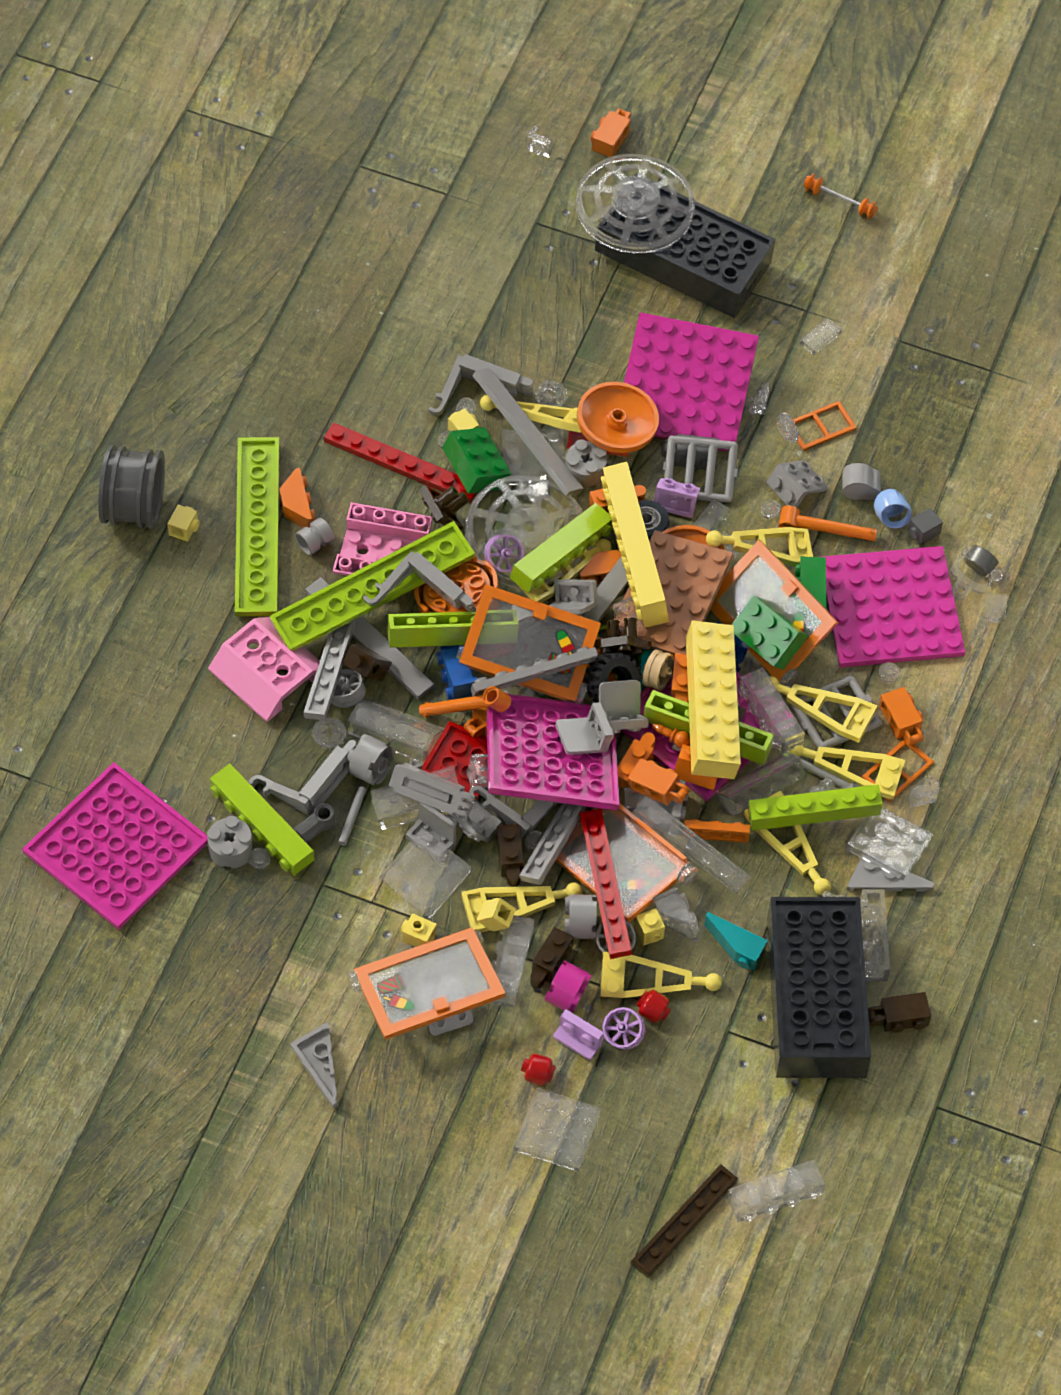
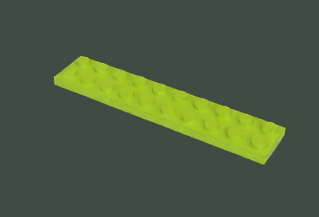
M279 437L238 438L235 616H270L278 612Z
M453 521L270 615L269 619L289 650H297L425 584L421 578L412 572L378 605L369 606L363 596H367L369 599H374L380 592L376 588V583L382 585L411 551L415 554L419 552L443 574L475 558V552Z

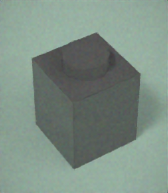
M929 508L910 519L908 531L910 536L921 545L941 533L943 522Z

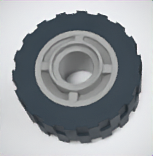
M642 500L638 503L650 542L655 530L662 532L669 529V514L660 503L652 500Z

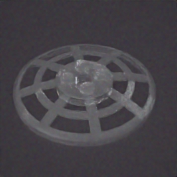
M641 154L617 155L595 164L581 179L575 201L579 220L592 237L610 248L631 253L657 251L678 241L690 227L695 209L694 194L686 178L669 163ZM623 160L642 161L641 164H626L618 167L613 164V162ZM649 164H657L669 170L675 177L668 178L659 170L649 167ZM605 166L609 170L600 178L597 185H585L589 176L599 168ZM639 169L637 176L626 177L622 170ZM647 171L657 175L662 180L653 183L645 178ZM612 175L619 180L614 187L603 186L605 181ZM683 183L687 189L689 208L677 203L678 197L674 184ZM668 186L672 201L660 197L659 189ZM582 193H594V201L598 212L589 218L583 207ZM600 193L612 194V203L603 207ZM637 195L641 197V199H632L631 196ZM659 205L669 208L661 219H658L655 215ZM616 210L626 217L625 223L615 219L610 213ZM675 210L685 214L686 218L681 226L668 235L662 225L671 219ZM648 217L651 222L645 225H633L634 219ZM604 218L611 225L623 230L621 240L604 234L594 224ZM655 229L660 237L657 241L647 243L629 242L631 232H646Z
M530 475L508 476L487 485L473 500L465 522V537L475 552L477 559L485 562L482 554H484L485 545L488 542L477 547L473 534V517L486 518L485 530L488 541L494 537L492 520L504 523L503 534L515 536L521 541L524 552L530 553L556 533L553 521L563 518L566 526L570 523L569 516L580 515L583 511L577 501L571 495L565 496L556 483ZM519 480L533 481L539 483L537 490L516 489L512 491L506 482ZM498 486L503 495L495 500L489 510L478 509V503L484 495L492 488ZM546 487H551L562 494L573 507L564 509L556 499L545 493ZM525 494L534 495L535 497L533 504L521 505L516 496ZM507 499L513 507L508 515L495 512L499 505ZM545 499L553 504L558 511L548 514L540 507L542 500ZM531 525L534 531L527 532L523 526ZM503 538L495 542L500 546L503 543ZM508 539L511 546L515 544L511 539ZM494 545L491 548L495 552L498 550ZM509 558L510 563L514 565L517 559ZM577 558L573 562L571 567H576L583 560L581 558ZM496 571L500 583L522 590L510 579L511 572L508 576ZM562 572L558 575L557 573L553 578L545 580V583L551 587L555 580L565 576V574Z

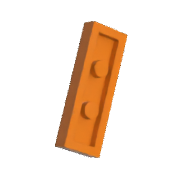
M698 819L684 820L683 838L748 843L750 825H745L741 822L732 824L721 821L706 822Z

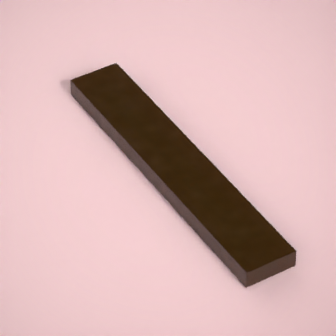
M720 1164L631 1260V1265L649 1279L738 1182V1177Z

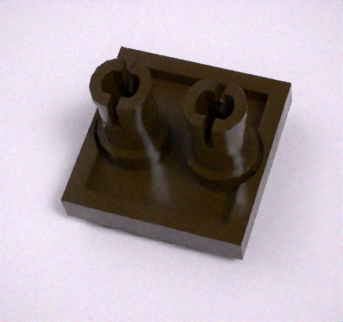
M427 485L419 489L423 496L421 498L423 503L430 508L432 512L430 516L437 524L441 523L445 526L454 521L460 530L463 529L456 512L470 502L465 493L460 492L459 494L453 486H450L442 494Z
M633 617L624 618V636L619 634V620H607L606 638L596 639L593 646L596 650H600L601 654L623 653L625 655V653H630L631 655H642L643 651L651 650L650 641L637 637V618Z

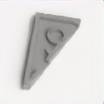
M863 853L846 890L902 891L903 889H916V891H932L935 883Z
M326 1022L290 1043V1048L331 1107L335 1108L338 1106L330 1030L329 1024Z

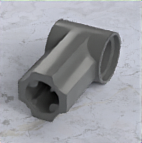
M326 803L318 805L314 813L293 828V830L306 843L310 842L322 831L329 830L334 826L335 817L332 806ZM322 815H329L327 819L320 818Z

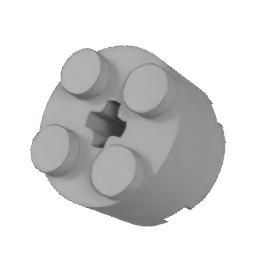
M581 439L576 441L567 451L566 466L583 489H590V486H598L602 483L601 477L604 476L603 468L607 467L606 450L595 446L590 441Z
M363 734L356 748L351 749L347 755V761L350 762L349 773L369 784H380L391 769L388 764L390 759L394 761V747L370 735Z
M228 816L218 820L210 827L207 832L209 855L216 865L223 868L224 866L238 868L248 862L253 845L251 830L245 822L236 816Z
M570 894V897H565V915H569V918H565V932L573 936L574 939H596L597 895Z

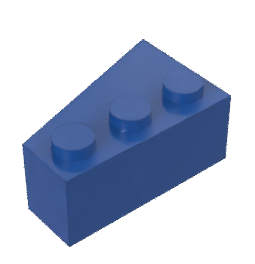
M465 645L439 646V652H436L438 665L442 664L443 670H440L442 682H446L448 687L445 688L447 700L473 696L471 687L478 678L474 677V670L466 668L467 665L459 663Z

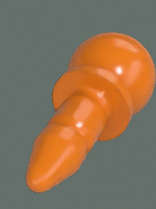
M652 725L653 729L668 738L670 737L669 742H674L677 747L682 748L683 744L687 746L690 744V735L686 731H678L677 728L672 731L663 725Z

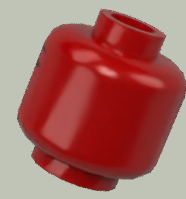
M656 990L645 991L636 1004L639 1007L638 1014L652 1023H657L660 1019L664 1021L671 1011L668 1008L669 999Z
M533 1053L529 1059L524 1058L521 1071L525 1072V1081L544 1086L547 1082H551L556 1066L553 1065L551 1058Z

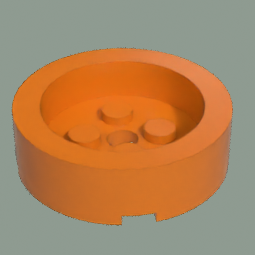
M476 555L475 558L444 573L472 598L476 610L485 584L500 589L493 566L488 561L484 562L477 559ZM426 583L414 589L420 613L468 612L462 606L458 610ZM492 598L488 611H498L502 601Z

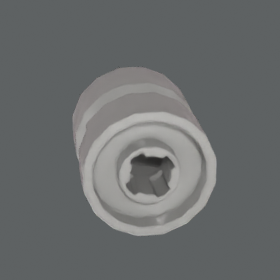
M318 518L310 523L309 528L304 527L295 533L298 545L309 556L320 550V545L326 546L335 539L331 527L322 518Z

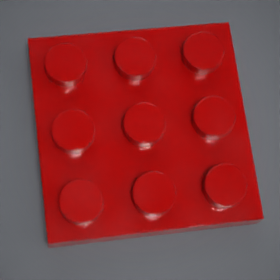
M449 721L421 770L465 787L464 791L468 793L474 786H481L485 789L488 784L487 737L480 735L477 738H473L463 726ZM479 793L473 794L478 801L481 795Z

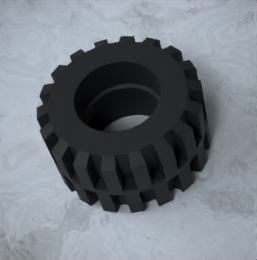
M623 653L598 655L595 661L589 663L590 667H587L585 671L587 676H584L583 679L587 684L584 685L585 690H589L588 697L593 698L594 703H599V685L602 682H608V675L612 669L616 671L618 681L637 680L640 682V679H643V676L639 675V671H641L640 666H635L637 662L634 659H630L629 655H623Z

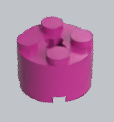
M564 960L552 981L550 991L547 992L544 1001L563 1011L566 1009L574 1013L592 975Z

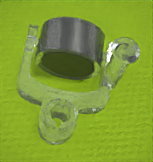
M967 544L950 568L951 575L957 580L952 587L953 596L957 600L964 599L971 590L975 593L983 594L989 586H995L1003 578L1002 568L998 566L999 561L997 558L980 546L974 545L970 549L971 546ZM964 556V562L969 568L981 576L990 577L987 583H976L960 571L958 565ZM958 588H962L963 592L959 593Z

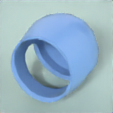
M896 489L882 491L874 501L875 513L884 525L890 528H901L909 523L912 515L911 507L904 495ZM905 508L907 509V514L902 520L892 522L888 519L900 515Z

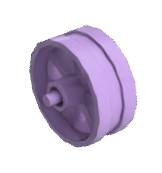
M507 534L496 535L491 538L485 545L484 550L485 561H488L495 571L505 573L512 572L513 569L509 558L517 559L514 563L516 564L525 555L521 541L515 536ZM500 538H503V548H501L495 541H497ZM508 539H511L515 544L507 548ZM493 545L498 549L496 553H491ZM516 547L518 550V556L512 554V550H514ZM497 556L499 559L494 565L491 557ZM503 559L505 561L507 569L499 568Z
M625 1007L616 1008L609 1012L602 1025L605 1039L612 1046L622 1050L633 1049L638 1046L646 1032L642 1017L632 1009ZM626 1012L624 1022H621L617 1015ZM630 1014L635 1015L638 1020L628 1024ZM614 1018L617 1025L609 1026L610 1021ZM640 1025L639 1033L633 1032L632 1027ZM608 1030L618 1031L611 1040ZM630 1034L636 1037L631 1043L628 1042V1035ZM621 1035H623L624 1045L615 1043Z

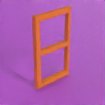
M840 401L785 423L802 451L854 431L857 428ZM837 407L849 424V427L829 434L818 414ZM812 417L824 434V437L804 444L793 425Z
M903 739L886 755L893 756L905 745L908 746ZM914 744L908 747L921 757L926 764L912 777L902 770L901 777L906 782L896 790L894 798L934 763L931 758ZM876 763L862 778L875 784L870 776L881 767V763Z

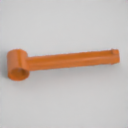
M790 505L784 506L781 509L778 528L799 527L875 542L877 529L799 515L800 511L798 508Z
M491 686L485 690L483 695L436 703L427 701L425 704L420 705L419 713L422 717L429 718V716L486 707H491L498 712H504L510 707L511 698L497 687Z

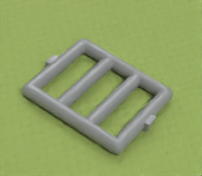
M670 436L668 438L666 462L664 461L663 470H665L664 479H672L676 444L688 445L684 484H693L696 446L709 447L704 492H699L697 500L731 503L733 500L734 480L737 477L738 471L736 469L738 444L733 441ZM717 448L729 449L725 495L712 493Z
M851 675L819 688L820 690L841 694L839 689L849 685L857 698L872 703L869 694H864L854 676ZM808 696L798 697L806 703L812 701L814 704L816 698ZM823 703L819 711L833 719ZM837 703L847 718L851 711L850 707ZM791 704L801 721L800 726L802 730L808 732L817 748H831L850 740L830 729L834 737L823 742L807 714ZM875 713L865 733L882 725V721L877 713Z

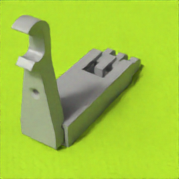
M464 354L463 357L458 355L442 393H435L436 399L442 401L439 408L429 407L428 410L433 416L441 415L462 377L477 382L472 376L476 370L490 368L507 391L516 397L519 392L532 395L533 381L521 376L519 373Z
M413 551L403 559L382 585L376 583V588L380 592L374 599L363 596L367 605L376 606L396 586L414 572L457 610L461 606L468 612L476 610L470 596L419 552L415 554Z
M348 741L344 748L337 746L300 792L275 783L261 775L251 777L249 784L253 788L258 783L266 786L263 788L265 796L271 793L309 816L311 812L314 813L318 805L326 801L349 772L350 762L347 761V755L351 749L356 748V741Z
M410 760V763L404 762V764L395 765L389 786L394 788V792L450 814L457 813L469 817L470 812L462 808L471 809L473 804L465 801V799L474 801L475 795L464 791V786L421 770L422 764L414 760Z
M474 786L469 791L471 794L479 793L485 798L486 801L483 802L482 809L489 807L507 825L519 824L520 836L522 838L525 835L529 836L558 803L537 800L522 817L492 794H489L481 786Z

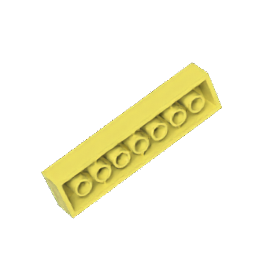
M624 462L604 467V476L601 477L603 492L608 504L607 507L612 519L618 548L621 552L627 582L631 589L630 592L635 604L638 621H643L644 628L667 623L669 618L666 601L628 463Z
M691 621L686 634L691 774L735 779L741 765L734 625Z

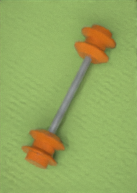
M814 173L811 176H807L804 181L805 192L811 189L813 190V195H816L823 190L858 206L859 216L866 214L868 220L871 217L874 218L878 211L876 201L871 204L869 203V198H866L859 203L823 187V178L815 179Z

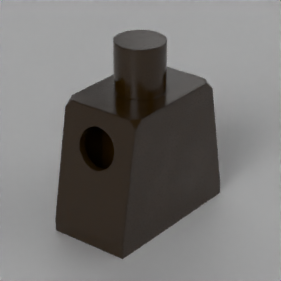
M355 643L350 646L342 663L364 677L383 681L392 661L360 643ZM376 665H378L377 670L374 671L373 668H374Z

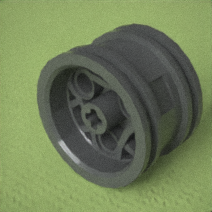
M110 444L103 459L99 484L98 512L101 523L107 524L110 520L112 525H117L122 521L137 523L139 528H144L146 524L149 529L156 528L162 508L165 485V455L162 450H157L154 454L152 449H146L144 453L127 451L125 446H119L118 449L115 445Z

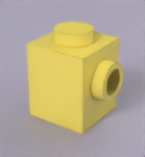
M465 408L459 412H454L448 418V430L450 432L479 428L476 417L473 414H469Z
M177 505L167 523L168 533L170 536L188 542L192 533L197 531L200 524L197 511L188 506Z
M501 898L484 901L476 921L492 932L507 929L510 927L516 908Z
M656 908L636 916L634 928L643 946L664 939L665 925Z
M412 913L409 920H405L401 927L403 942L417 947L433 941L436 935V923Z

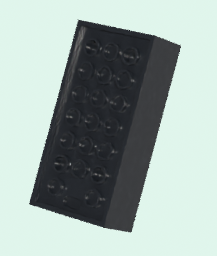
M635 173L599 224L595 251L735 318L770 266L776 239Z
M771 897L767 923L776 1078H867L871 1061L860 897Z

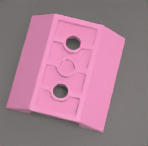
M351 502L346 519L347 530L341 552L337 554L333 574L348 576L431 533L433 519L431 516ZM359 549H366L368 553L362 555L357 551Z
M269 617L254 618L224 642L208 670L264 721L268 722L282 710L283 699L308 679L313 683L320 660L304 646L297 650H289L272 625ZM256 643L259 647L252 650L248 648V645ZM285 669L288 671V674L280 676L277 672Z

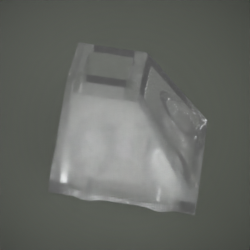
M675 887L653 897L654 905L665 926L695 943L699 941L697 933L701 931L697 924L698 920L694 912L690 910L689 902L684 892L680 894L678 888Z

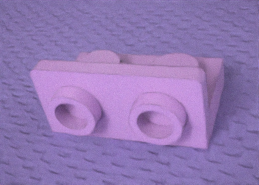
M660 478L656 487L654 502L660 503L662 507L664 506L668 513L693 518L700 488L690 483L683 484L675 482L670 478Z
M565 1009L561 1015L560 1026L554 1033L553 1038L584 1058L591 1060L603 1044L604 1032Z

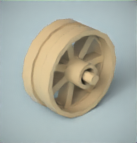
M654 650L644 665L643 684L649 688L653 687L659 691L663 690L673 675L674 656L670 653H663L661 650Z

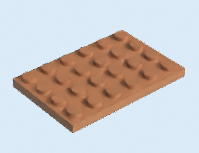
M655 530L649 543L664 593L669 622L644 628L643 621H638L637 619V637L650 641L651 650H661L663 653H670L675 657V653L687 654L686 634L691 621L705 622L731 564L733 552ZM630 586L614 620L620 621V636H624V618H637Z

